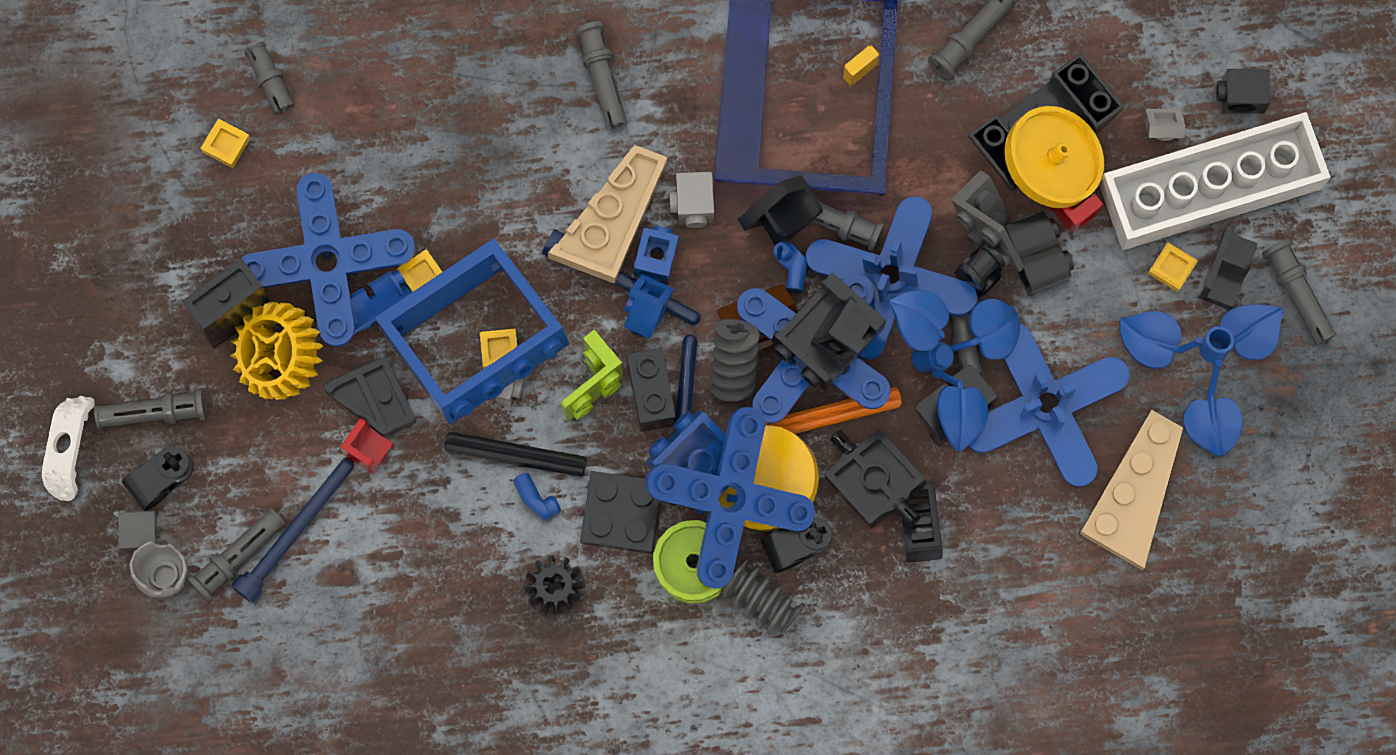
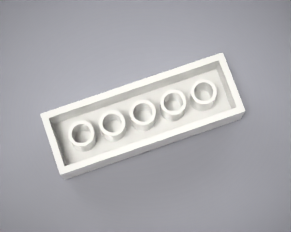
M1307 112L1104 173L1099 187L1123 251L1322 190L1331 177Z

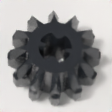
M550 555L548 558L549 567L545 568L544 564L537 560L535 566L539 574L532 571L526 572V578L533 582V584L525 585L523 590L526 594H535L528 600L530 607H534L542 602L539 609L541 616H545L549 607H553L554 617L560 618L561 612L559 607L564 606L566 611L571 614L574 612V607L569 600L583 601V595L575 590L585 588L586 584L585 580L575 579L581 573L579 566L567 571L570 564L569 558L565 557L561 561L560 566H556L555 556ZM556 579L560 580L561 588L564 589L562 591L555 590L553 594H549L546 583L553 584Z

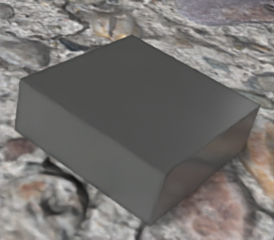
M155 511L118 513L120 551L136 550L149 541L157 544Z

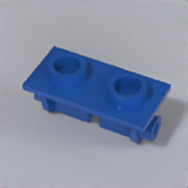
M389 270L381 277L369 283L374 295L368 297L363 288L350 295L355 333L370 328L376 322L374 317L412 293L404 283L405 280L399 270L393 273Z

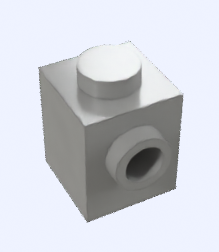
M712 172L676 173V192H670V212L678 213V224H686L688 228H702L707 226V223H714Z

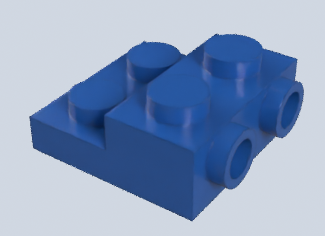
M688 411L674 423L673 426L677 431L668 440L663 436L648 449L651 456L645 462L651 468L658 464H670L716 475L726 435L703 411H696L693 415ZM730 486L723 487V488L721 489L720 493H719V497H720ZM692 508L698 515L704 512V510Z

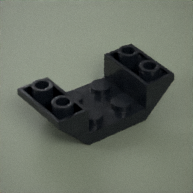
M1081 53L1054 71L1047 84L1002 117L996 114L968 134L970 140L1011 191L1019 187L1012 179L1007 168L1005 142L1011 127L1027 112L1043 106L1064 108L1082 118L1097 135L1124 109L1122 103Z

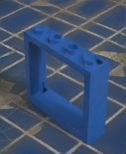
M494 238L374 317L383 335L449 425L464 415H470L474 408L488 399L497 397L505 387L517 379L527 377L535 367L547 359L557 357L556 353L569 345L563 327ZM503 270L546 328L445 395L402 336Z

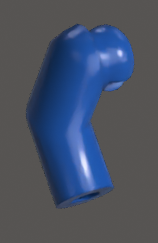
M785 241L778 242L774 246L773 254L788 272L786 290L793 293H803L808 265L806 257L794 244Z
M522 473L514 478L513 483L523 503L541 519L549 520L551 516L560 513L561 508L554 496H549L542 500L529 473Z

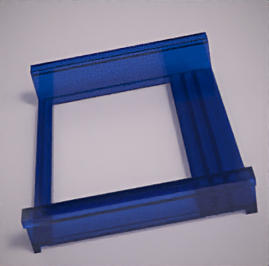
M730 0L715 182L723 183L724 181L775 186L782 180L803 175L811 189L870 193L884 196L887 183L886 165L899 0H869L884 2L871 177L758 168L772 0Z

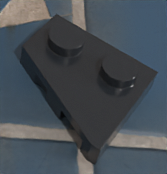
M386 356L323 385L325 392L359 419L362 418L367 421L368 425L383 437L417 422Z

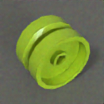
M700 520L682 521L668 528L659 538L653 554L654 572L662 589L674 599L688 604L710 601L718 597L725 588L724 586L714 589L703 585L698 579L697 567L691 568L686 563V560H691L693 554L698 556L700 554L706 522Z

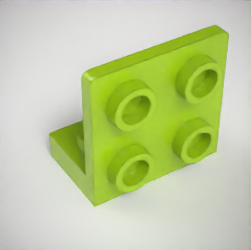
M595 330L583 338L584 351L582 352L586 358L583 361L594 376L561 402L562 415L567 422L574 417L576 420L582 419L594 408L591 403L601 395L605 398L611 396L622 385L620 383V380L623 379L622 362Z

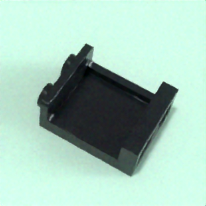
M242 258L182 300L184 306L193 316L194 324L213 349L237 333L235 327L245 325L243 317L253 314L254 307L264 306V304L270 302L262 284Z
M832 272L822 282L821 289L781 331L777 330L773 334L772 344L775 345L773 351L784 362L789 364L792 361L802 370L800 372L801 377L814 388L819 385L826 391L884 330L886 320ZM852 297L857 301L854 308L869 317L871 324L862 338L867 342L860 353L844 360H839L812 342L811 339L832 306Z

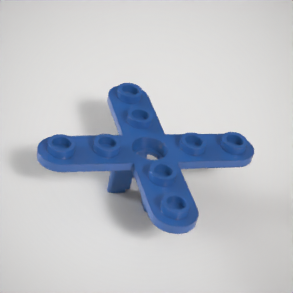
M310 173L300 179L296 190L305 244L250 253L243 256L242 260L259 280L263 288L311 281L320 337L326 344L340 347L349 343L355 333L347 274L404 265L412 259L415 253V244L412 236L401 229L341 238L332 184L323 174ZM330 252L333 253L337 258L336 267L328 272L318 269L316 263L318 255L322 253L323 258L326 259L331 258Z
M909 197L899 204L880 255L826 239L815 241L807 249L806 260L812 272L828 277L833 272L840 280L852 274H860L867 277L873 284L874 296L869 306L886 320L884 330L858 356L862 360H873L883 353L895 322V316L887 301L896 295L915 290L933 292L945 302L949 315L956 317L970 314L973 307L977 304L976 290L968 282L915 266L932 221V208L921 197ZM887 266L898 267L900 280L890 284L888 275L882 274L880 277L882 269Z
M852 274L845 277L842 281L870 305L874 296V287L871 281L860 274ZM758 288L749 289L742 293L737 303V311L740 318L754 325L762 335L771 341L773 334L777 330L781 331L796 315L795 312L766 291ZM856 358L832 384L867 409L882 407L890 396V385L887 379L859 358ZM781 360L753 399L752 407L762 414L767 424H774L783 420L809 386L800 375L802 370L792 361L788 364Z
M1020 324L1018 341L1014 349L1003 360L1022 397L989 411L986 426L968 447L977 453H988L1035 430H1039L1063 479L1074 487L1087 486L1096 477L1097 463L1072 413L1121 391L1129 380L1128 367L1118 358L1106 357L1055 381L1031 332ZM1044 393H1051L1058 400V406L1052 408L1050 413H1044L1040 410L1042 403L1038 397Z
M751 407L739 408L731 415L716 475L670 464H658L652 467L646 476V489L654 499L708 511L697 564V576L700 582L709 588H722L731 580L745 520L792 531H802L811 525L815 516L814 505L806 496L753 484L765 430V420L757 409ZM726 486L732 487L737 494H727L726 501L735 503L729 508H724L719 503V493Z

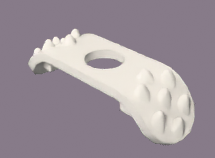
M91 397L67 398L66 401L60 403L53 414L42 466V479L47 491L59 500L71 501L78 492L75 482L77 474L75 472V465L84 421L88 419V412L95 407V401ZM63 434H69L71 438L69 448L64 453H58L56 444L59 437Z

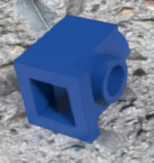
M653 226L652 229L644 227L634 264V277L639 278L641 274H644L663 284L669 285L679 236L674 235L673 231L666 227ZM654 251H661L664 257L659 260L651 258L650 255Z
M641 274L629 292L630 297L624 308V312L629 313L624 327L628 328L633 334L643 335L650 339L663 319L674 288Z

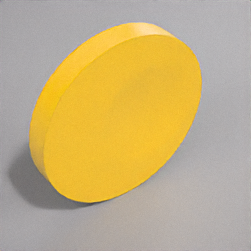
M1055 106L1038 107L1027 112L1017 120L1007 135L1005 160L1008 171L1020 190L1037 203L1052 208L1071 207L1082 202L1098 187L1104 171L1102 147L1091 127L1075 113Z
M765 425L753 484L804 495L813 503L818 489L819 472L811 449L794 433L781 427ZM729 487L719 497V503L724 508H729L735 504L726 501L727 494L737 495L732 487ZM748 520L744 522L745 527L757 531L783 529Z

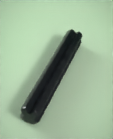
M448 432L445 440V451L449 453L579 477L584 476L586 471L587 459L580 455L455 432Z

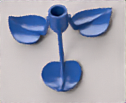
M924 290L908 291L889 299L887 303L895 316L902 338L909 347L914 349L912 354L914 367L922 373L932 372L934 378H941L954 385L946 386L940 391L937 411L941 426L949 443L955 451H962L986 426L988 406L984 396L975 387L963 388L962 381L944 373L943 370H946L953 362L954 351L979 344L984 358L988 360H997L1007 356L1014 349L1019 338L1020 322L1018 314L1014 307L1001 300L986 299L980 301L973 307L969 317L970 330L975 338L958 344L947 345L939 342L945 337V333L941 329L949 320V311L942 298L933 292Z
M1263 304L1235 307L1222 317L1219 326L1209 329L1204 338L1196 337L1194 341L1182 346H1177L1182 336L1180 326L1174 318L1166 313L1149 311L1134 316L1122 317L1119 322L1122 342L1128 353L1135 361L1145 367L1152 369L1165 368L1171 363L1173 352L1180 354L1195 347L1200 348V354L1204 360L1213 363V371L1207 394L1208 401L1202 399L1193 401L1184 412L1183 426L1186 434L1194 443L1216 456H1223L1234 447L1240 436L1242 414L1234 400L1230 398L1214 399L1222 361L1226 359L1233 346L1236 353L1247 360H1261L1268 357L1276 348L1279 340L1283 309Z

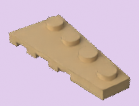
M634 145L608 177V181L602 189L588 202V206L578 219H575L568 227L566 234L558 244H555L548 252V259L615 284L665 169L668 157Z
M1151 410L1080 532V535L1142 571L1145 568L1183 427Z

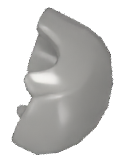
M152 541L146 542L134 551L129 563L133 582L141 592L154 598L171 597L173 594L178 593L184 587L189 574L186 558L172 544L159 545Z

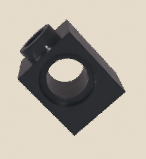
M1227 69L1222 80H1218L1216 84L1217 102H1222V113L1265 114L1270 105L1269 70Z

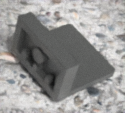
M980 170L951 199L958 213L955 217L968 231L969 234L966 238L974 248L977 249L983 241L987 242L1003 257L1005 261L1004 268L1009 265L1020 272L1024 265L1004 228L1005 224L1011 219V216L991 177Z

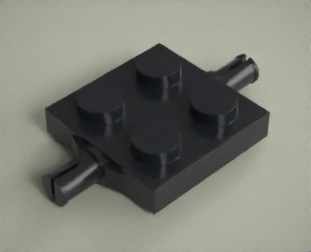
M880 429L866 440L853 444L842 430L837 431V436L833 434L830 441L843 454L839 461L824 473L825 479L862 520L872 529L888 515L897 512L909 527L914 525V521L917 523L921 516L916 513L908 502L915 493L927 484L926 478Z

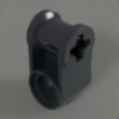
M983 241L978 246L977 251H974L963 263L957 266L954 274L962 281L972 285L976 290L977 296L982 298L1001 279L1005 261L996 249Z
M168 446L146 463L127 474L122 480V484L142 510L147 511L159 504L170 492L189 479L194 470L193 461L180 447ZM172 458L179 461L181 468L177 472L171 468L169 463Z
M814 517L811 525L805 530L792 531L780 529L763 537L760 541L776 574L793 568L805 560L826 551L831 545L832 529L826 520ZM811 528H815L817 532H825L822 535V543L816 544L814 539L809 541L806 539L810 536Z

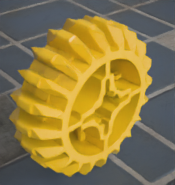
M268 302L264 306L254 307L253 314L243 317L245 325L235 327L239 333V338L231 340L237 347L236 352L230 356L237 359L238 364L233 370L237 373H242L239 382L249 385V392L259 394L264 399L275 398L276 400H284L289 396H296L300 394V388L305 389L311 386L308 377L318 375L314 369V364L323 361L317 356V350L322 348L323 345L316 343L315 338L319 335L320 331L311 328L314 319L304 316L305 310L293 307L290 303L278 304L277 302ZM279 323L284 329L282 332H274L271 327ZM272 369L279 370L282 375L275 379L269 372Z

